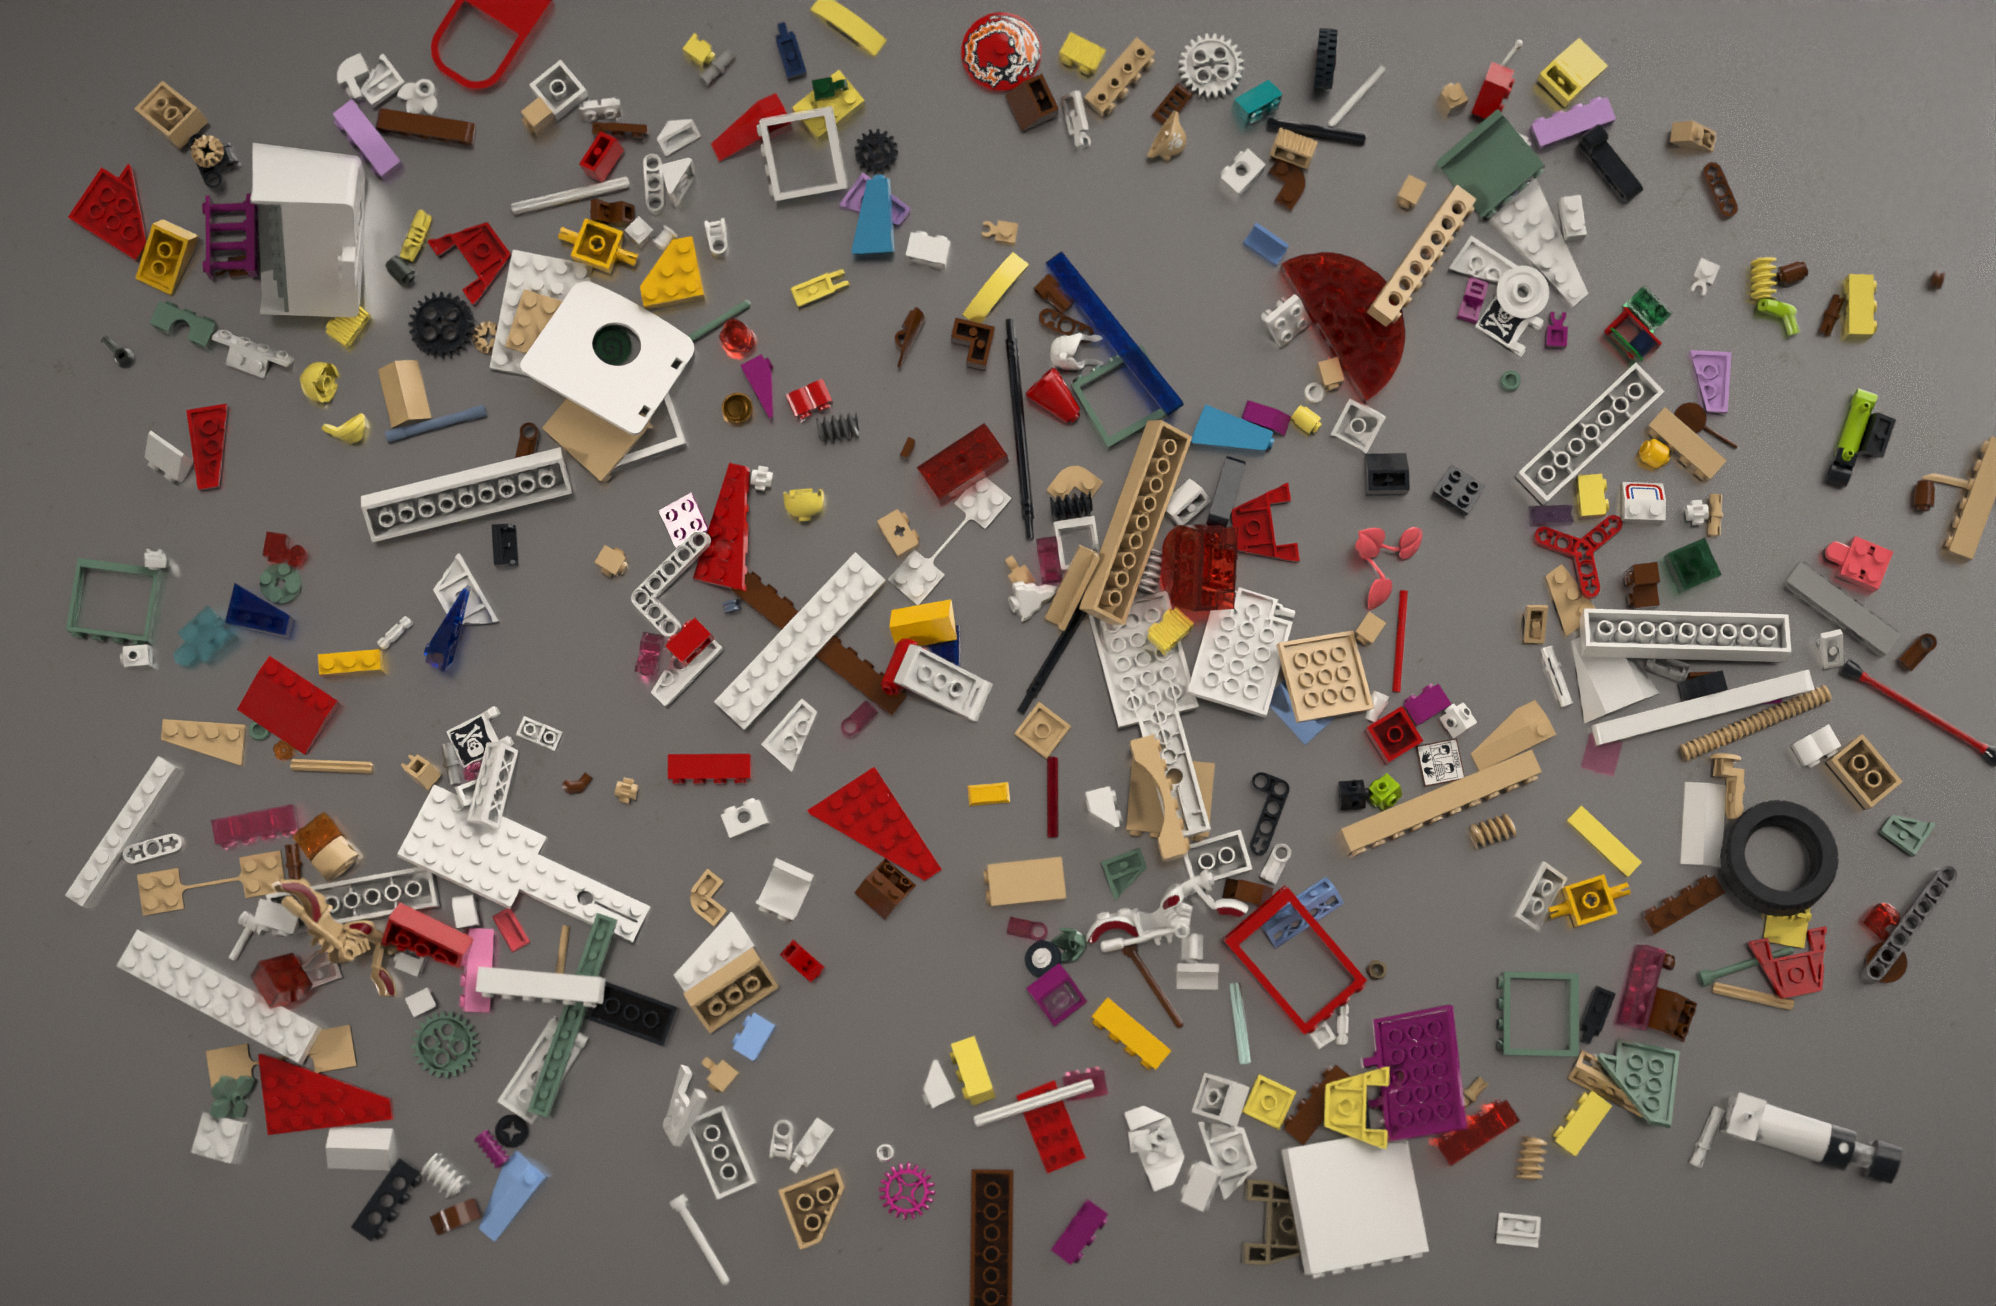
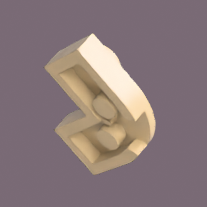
M1070 466L1063 469L1057 475L1046 492L1055 498L1059 495L1063 501L1064 495L1068 494L1069 496L1072 490L1076 488L1080 492H1084L1087 497L1090 491L1092 498L1103 484V481L1083 467Z
M707 869L693 886L690 901L694 911L715 927L727 912L725 908L712 899V896L724 881Z

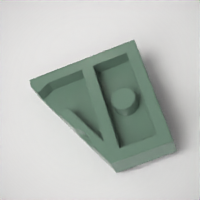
M1891 815L1879 833L1913 857L1936 824L1934 822L1926 823L1918 821V819H1905L1902 816Z
M1140 847L1101 861L1114 899H1117L1135 881L1136 877L1147 868Z

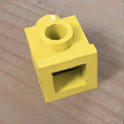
M696 33L691 36L683 47L684 55L703 68L707 63L710 64L716 55L710 49V44L704 40L699 41Z

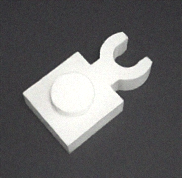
M1701 258L1692 277L1698 281L1691 286L1690 292L1693 293L1696 287H1700L1702 289L1700 296L1703 297L1707 292L1706 284L1710 286L1713 284L1720 266Z
M146 549L144 565L151 570L166 568V556L162 554L161 549H158L156 552Z
M1148 1128L1128 1131L1130 1152L1152 1150V1143L1158 1146L1165 1145V1141H1158L1156 1139L1158 1134L1164 1133V1130L1157 1129L1153 1134H1149Z

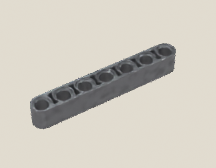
M1943 866L1934 875L1865 967L1863 978L1866 982L1874 984L1885 976L1956 881L1958 873L1954 867ZM1942 872H1947L1950 875L1951 880H1944L1942 877ZM1930 888H1935L1938 891L1939 896H1932L1930 893ZM1918 904L1925 905L1927 912H1920ZM1906 920L1913 921L1915 928H1908ZM1894 936H1899L1903 944L1897 945L1894 942ZM1882 952H1887L1891 960L1885 961L1882 958ZM1870 968L1878 971L1877 978L1870 975Z

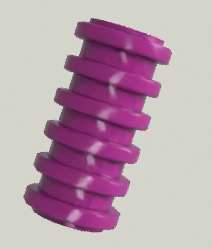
M485 1130L475 1138L474 1142L479 1144L478 1148L483 1149L482 1153L487 1154L486 1158H490V1163H494V1168L496 1169L505 1164L510 1156L505 1155L506 1151H502V1146H498V1141H494V1136L489 1134L490 1131Z

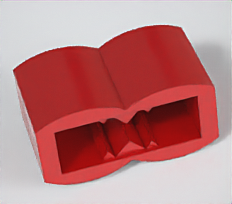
M823 379L814 381L785 395L795 418H800L801 421L812 416L811 413L819 410V412L830 409V405L833 404Z

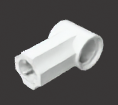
M1277 844L1272 848L1271 854L1259 877L1276 885L1291 856L1289 846ZM1279 847H1283L1287 851V855L1283 859H1279L1276 856V850Z

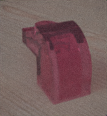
M1057 537L1036 539L1042 584L1061 582L1062 572Z
M643 632L634 672H639L642 675H655V673H658L664 635Z

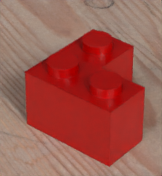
M1492 62L1471 113L1485 119L1497 109L1502 113L1505 106L1501 104L1503 98L1508 99L1515 81L1512 78L1514 70Z

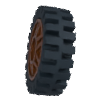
M1319 28L1314 88L1332 89L1337 55V29Z

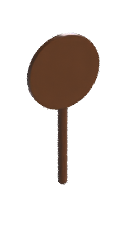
M1693 402L1684 403L1675 411L1674 415L1694 433L1697 434L1704 429L1732 447H1738L1734 442L1705 426L1707 421L1706 412L1699 404Z

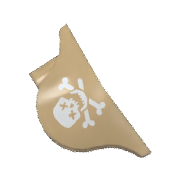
M1177 111L1172 112L1160 129L1147 157L1154 158L1159 155L1168 161L1172 155L1179 154L1184 149L1186 134L1180 126Z

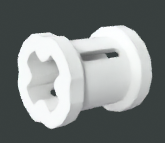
M663 225L661 227L662 231L651 242L662 251H665L670 242L677 238L678 235L669 227Z

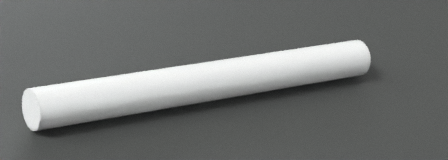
M1380 65L1327 123L1329 127L1334 128L1386 72L1384 66Z

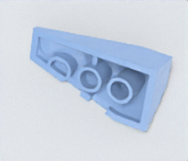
M517 1150L503 1165L479 1226V1230L494 1242L548 1178L544 1172Z

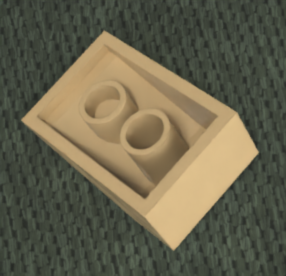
M161 81L134 108L137 113L179 150L189 142L191 136L197 134L208 122L197 107L164 81Z

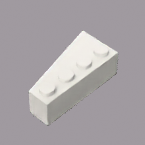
M732 911L674 974L684 992L750 948H755V945Z

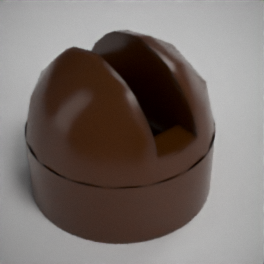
M1670 953L1662 954L1658 961V965L1667 970H1673L1676 963L1675 957Z

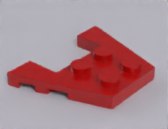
M488 222L427 241L438 258L454 246H457L478 275V279L462 289L473 306L479 301L512 256Z
M1285 483L1232 509L1231 520L1236 551L1300 562L1298 543L1276 545L1270 507L1272 504L1291 502L1289 483Z
M1826 926L1807 930L1810 952L1773 959L1768 938L1748 942L1750 949L1780 999L1823 990Z

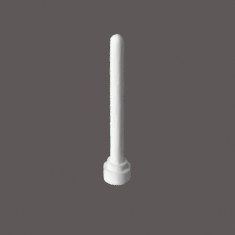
M684 1194L670 1201L669 1204L672 1209L680 1212L720 1282L723 1285H727L729 1283L727 1275L686 1208L688 1206L686 1203L687 1199Z

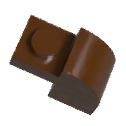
M592 199L590 208L591 220L609 227L629 226L635 220V205L625 201L608 203L600 199Z
M1226 878L1222 898L1235 899L1259 907L1272 896L1274 888L1246 880Z
M474 1198L430 1216L437 1236L481 1218Z

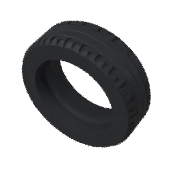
M1771 800L1749 808L1734 822L1722 843L1723 846L1720 853L1722 860L1720 864L1726 884L1730 887L1729 889L1734 893L1735 897H1738L1744 905L1765 915L1783 917L1790 916L1791 914L1795 915L1803 912L1805 909H1809L1828 891L1837 874L1836 871L1839 863L1838 848L1828 825L1812 810L1791 801ZM1765 826H1779L1789 829L1800 836L1809 847L1813 857V871L1808 881L1792 891L1775 890L1761 883L1752 874L1745 859V847L1753 833Z

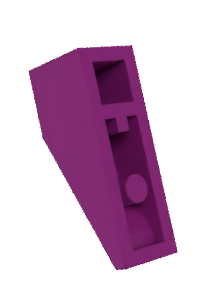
M760 354L740 366L771 422L774 420L773 376L771 372L773 365L768 357L764 359L763 355Z

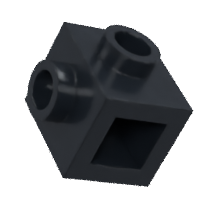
M1363 780L1338 781V798L1341 810L1366 809V800H1369V789L1364 787Z

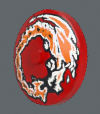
M1005 12L988 14L975 21L967 30L961 46L962 64L969 78L981 88L997 93L1010 92L1022 82L1035 76L1041 62V43L1035 29L1025 19Z

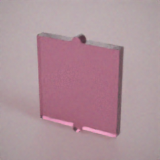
M1589 733L1581 768L1595 771L1596 774L1603 773L1614 776L1623 742H1607L1596 746L1593 733Z

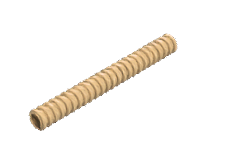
M1822 685L1821 688L1817 687L1815 691L1805 692L1803 696L1800 694L1797 698H1791V701L1788 699L1786 703L1776 704L1774 708L1764 709L1762 713L1752 714L1750 718L1747 716L1745 720L1740 719L1738 723L1735 721L1733 725L1728 724L1727 727H1721V730L1711 731L1709 735L1704 734V737H1698V740L1692 739V742H1686V745L1681 744V754L1686 761H1690V758L1694 759L1696 755L1701 756L1702 753H1708V750L1713 751L1714 748H1720V745L1723 747L1726 743L1730 744L1732 740L1735 742L1737 738L1742 739L1744 735L1747 737L1749 733L1754 734L1755 731H1761V728L1766 729L1767 726H1773V723L1776 725L1778 721L1783 722L1785 718L1788 720L1790 716L1800 715L1802 711L1807 712L1808 709H1814V706L1819 707L1820 704H1825V701L1831 702V693L1825 685Z

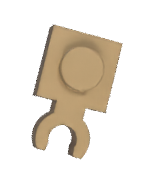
M998 220L997 226H994L989 221L983 222V226L989 227L990 231L987 233L982 232V237L990 238L991 236H996L995 242L1015 245L1018 223Z

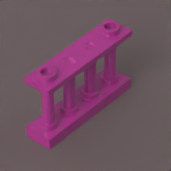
M252 193L246 194V201H243V203L213 204L211 197L205 195V202L202 203V212L205 215L206 260L203 261L202 266L203 272L207 274L209 279H214V270L244 269L250 277H258V204L251 203ZM243 211L246 213V220H243V222L213 223V212ZM244 230L246 232V239H243V241L213 243L214 231ZM243 249L246 251L247 258L243 259V261L214 262V251Z

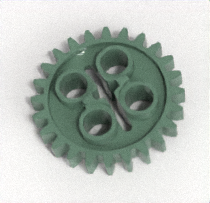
M441 1011L440 1017L434 1012L433 1019L426 1016V1024L419 1022V1025L422 1027L421 1030L414 1029L418 1037H411L412 1040L416 1041V1044L412 1045L411 1048L417 1049V1052L412 1056H419L420 1058L416 1064H424L421 1069L422 1071L429 1068V1075L434 1074L436 1071L437 1078H440L442 1073H444L445 1078H449L450 1072L456 1077L458 1069L464 1073V1065L471 1067L469 1059L476 1060L472 1052H479L477 1048H474V1045L478 1044L479 1041L473 1040V1037L478 1033L470 1031L474 1025L467 1026L466 1024L469 1020L467 1018L461 1021V1014L454 1018L453 1011H450L448 1016H446L445 1011ZM447 1024L453 1027V1032L449 1036L443 1033V1028ZM435 1029L439 1031L444 1041L450 1042L448 1043V1048L455 1055L456 1060L451 1058L446 1048L440 1047L443 1043L435 1034ZM429 1036H433L436 1040L435 1045L431 1048L426 1046V1039ZM459 1041H462L465 1045L461 1053H457L454 1049L455 1044ZM441 1053L447 1056V1062L443 1065L437 1062V1057Z

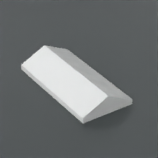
M1684 782L1680 864L1721 867L1720 861L1722 859L1720 858V853L1723 846L1726 785Z

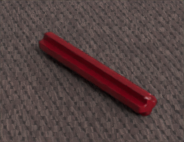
M1055 756L1047 758L1048 838L1058 837V757Z

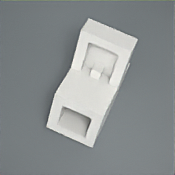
M360 53L346 59L340 65L337 72V80L341 89L346 88L350 99L354 98L357 104L365 101L357 82L368 78L370 74Z
M474 893L453 897L452 905L456 928L460 930L480 926L477 914L479 907L478 902L475 901Z

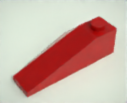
M776 93L758 100L711 143L719 162L763 143L762 136L759 137L757 131V124H760V119L787 114ZM791 122L768 126L770 139L793 129Z

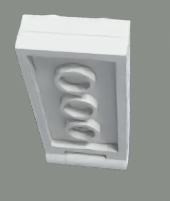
M912 644L909 645L894 680L895 683L974 722L978 721L993 686L992 683L920 646Z
M556 1016L550 1019L497 1101L531 1124L536 1122L539 1115L527 1110L559 1022V1018ZM581 1032L577 1035L562 1080L589 1039Z

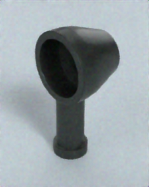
M108 335L101 339L100 342L114 353V362L119 367L128 368L134 363L135 355L129 348H119ZM121 353H125L124 359L119 358Z

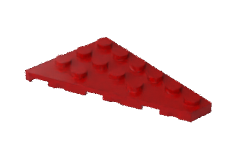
M875 767L807 810L810 815L923 881L942 871Z

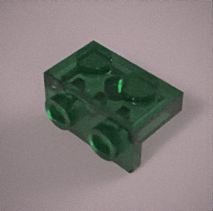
M1643 285L1622 306V308L1626 306L1652 334L1673 314L1646 285Z

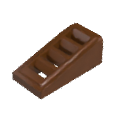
M1177 83L1151 116L1161 125H1164L1167 119L1160 112L1163 111L1169 117L1172 114L1165 106L1168 105L1180 114L1193 99V94ZM1178 92V93L1181 94L1185 99L1182 100L1178 95H1176V93ZM1173 98L1176 102L1180 104L1179 107L1176 106L1170 100Z

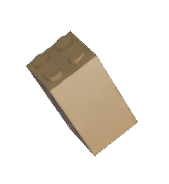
M1062 857L987 864V869L984 870L985 884L989 883V890H986L987 904H991V908L1066 900Z

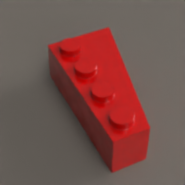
M399 902L388 918L381 945L388 947L391 944L397 946V950L404 952L408 949L416 952L417 956L424 957L428 955L433 957L434 961L459 968L469 954L474 938Z

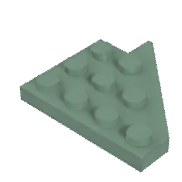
M1618 1038L1615 1056L1599 1053L1597 1060L1648 1124L1670 1129L1680 1051Z

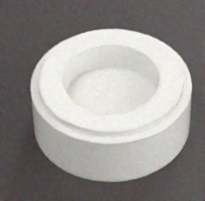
M1316 382L1308 384L1304 391L1305 399L1312 404L1321 402L1325 395L1324 387Z

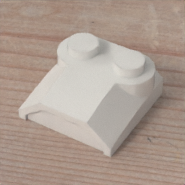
M1349 398L1330 435L1348 442L1367 454L1386 417L1361 402Z

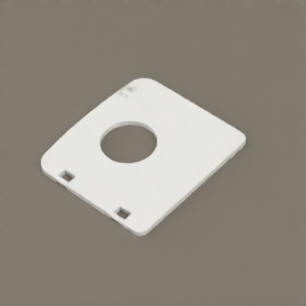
M582 281L571 289L520 363V370L530 378L630 435H639L692 358L694 344L687 335L638 304L598 284ZM609 325L625 326L638 336L641 344L640 353L634 361L627 365L612 366L606 364L594 353L592 340L595 334L601 328ZM675 360L682 362L677 370L671 367ZM643 407L649 409L645 418L639 415Z

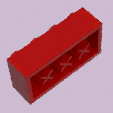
M1055 1080L1016 1095V1098L1020 1102L1057 1090L1058 1087ZM1063 1100L1023 1112L1047 1174L1086 1158Z

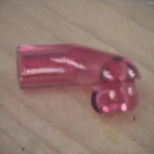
M482 760L473 761L463 769L465 780L475 779L474 773L480 771Z

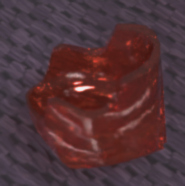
M734 318L724 322V328L719 335L724 347L733 353L750 352L756 341L754 332L744 323Z

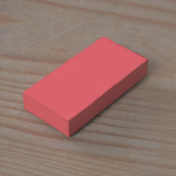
M506 908L492 916L512 953L531 943L512 909Z

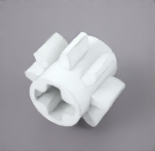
M758 466V470H752L750 484L755 485V490L765 491V487L771 488L773 473L768 472V467Z
M1692 500L1690 505H1687L1685 508L1686 520L1692 521V525H1702L1704 520H1708L1709 517L1708 505H1702V500Z

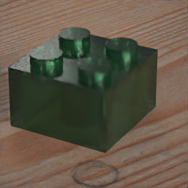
M1705 538L1669 552L1664 556L1680 594L1713 581L1722 575Z

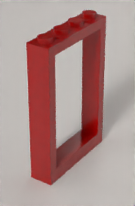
M1286 885L1281 887L1222 938L1304 1035L1313 1033L1319 1027L1318 1023L1323 1019L1325 1021L1334 1014L1333 1010L1338 1006L1342 1007L1350 1000L1349 997L1354 992L1357 994L1366 986L1367 979ZM1288 902L1292 904L1355 978L1349 986L1306 1023L1239 946Z

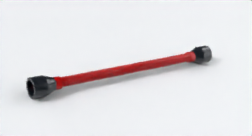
M1851 659L1847 660L1841 670L1843 675L1866 682L1887 696L1889 695L1893 700L1898 701V703L1900 702L1905 707L1907 706L1912 711L1914 710L1918 715L1923 716V718L1925 717L1930 722L1932 721L1937 726L1939 725L1944 730L1946 729L1950 734L1955 735V737L1957 736L1962 741L1964 740L1969 745L1971 744L1975 749L1978 748V752L1982 753L1989 762L1996 765V747L1978 742V740L1960 731L1955 726L1953 727L1948 722L1946 723V721L1935 716V714L1928 712L1923 707L1921 708L1916 703L1914 704L1908 698L1903 697L1898 692L1896 693L1891 688L1889 689V687L1873 679V677L1871 678L1856 662Z

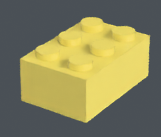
M840 70L830 76L833 82L846 79ZM847 80L849 90L835 92L834 99L815 102L814 91H812L794 105L792 111L795 113L833 106L836 127L838 129L865 107V100ZM825 116L799 120L818 144L828 137Z

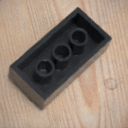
M605 981L603 1004L596 1003V1007H589L585 1019L665 1047L679 1008Z

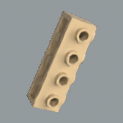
M1136 37L1086 94L1084 103L1101 117L1106 113L1109 115L1116 107L1114 103L1119 98L1122 100L1129 92L1127 88L1132 83L1135 85L1142 77L1141 72L1145 68L1148 70L1155 62V52Z

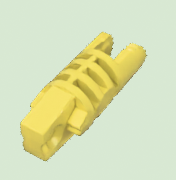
M422 209L418 210L410 225L411 228L408 230L409 233L406 235V239H404L400 252V257L409 262H413L418 254L432 221V216Z

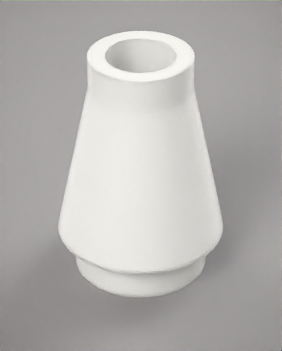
M1373 691L1371 699L1374 709L1367 711L1365 718L1376 722L1388 705L1389 696Z

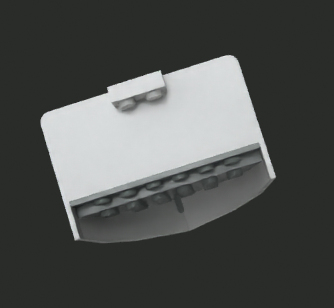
M253 143L251 203L258 204L262 293L260 314L326 317L357 316L359 314L365 220V172L360 158L354 155Z

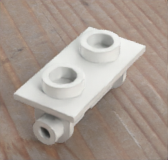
M615 97L601 99L602 105H598L597 100L583 101V103L579 104L581 121L622 117L620 99H615Z

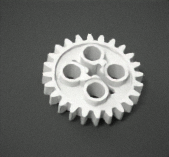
M1206 33L1205 39L1198 36L1197 43L1194 40H1190L1191 47L1185 45L1184 50L1187 53L1181 52L1180 57L1185 60H1179V65L1184 66L1179 68V73H1185L1181 77V81L1187 80L1185 87L1192 86L1191 93L1198 90V97L1206 93L1207 99H1209L1210 94H1213L1214 98L1217 99L1218 93H1221L1224 97L1225 90L1230 93L1232 92L1231 85L1238 86V82L1235 79H1242V75L1239 73L1244 71V67L1239 65L1244 63V59H1238L1242 52H1235L1237 45L1231 47V39L1224 42V35L1217 39L1216 33H1214L1212 38H1209V35ZM1221 51L1225 57L1219 59L1214 54ZM1201 54L1205 57V60L1197 61L1194 56ZM1212 63L1215 66L1214 69H1211L1208 64ZM1219 71H1225L1228 74V76L1226 78H1221L1218 76L1217 73ZM1199 74H1206L1208 79L1201 81L1197 76Z

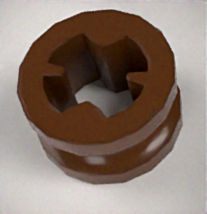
M1935 269L1931 276L1929 287L1936 286L1940 290L1944 282L1945 272L1938 273V270Z

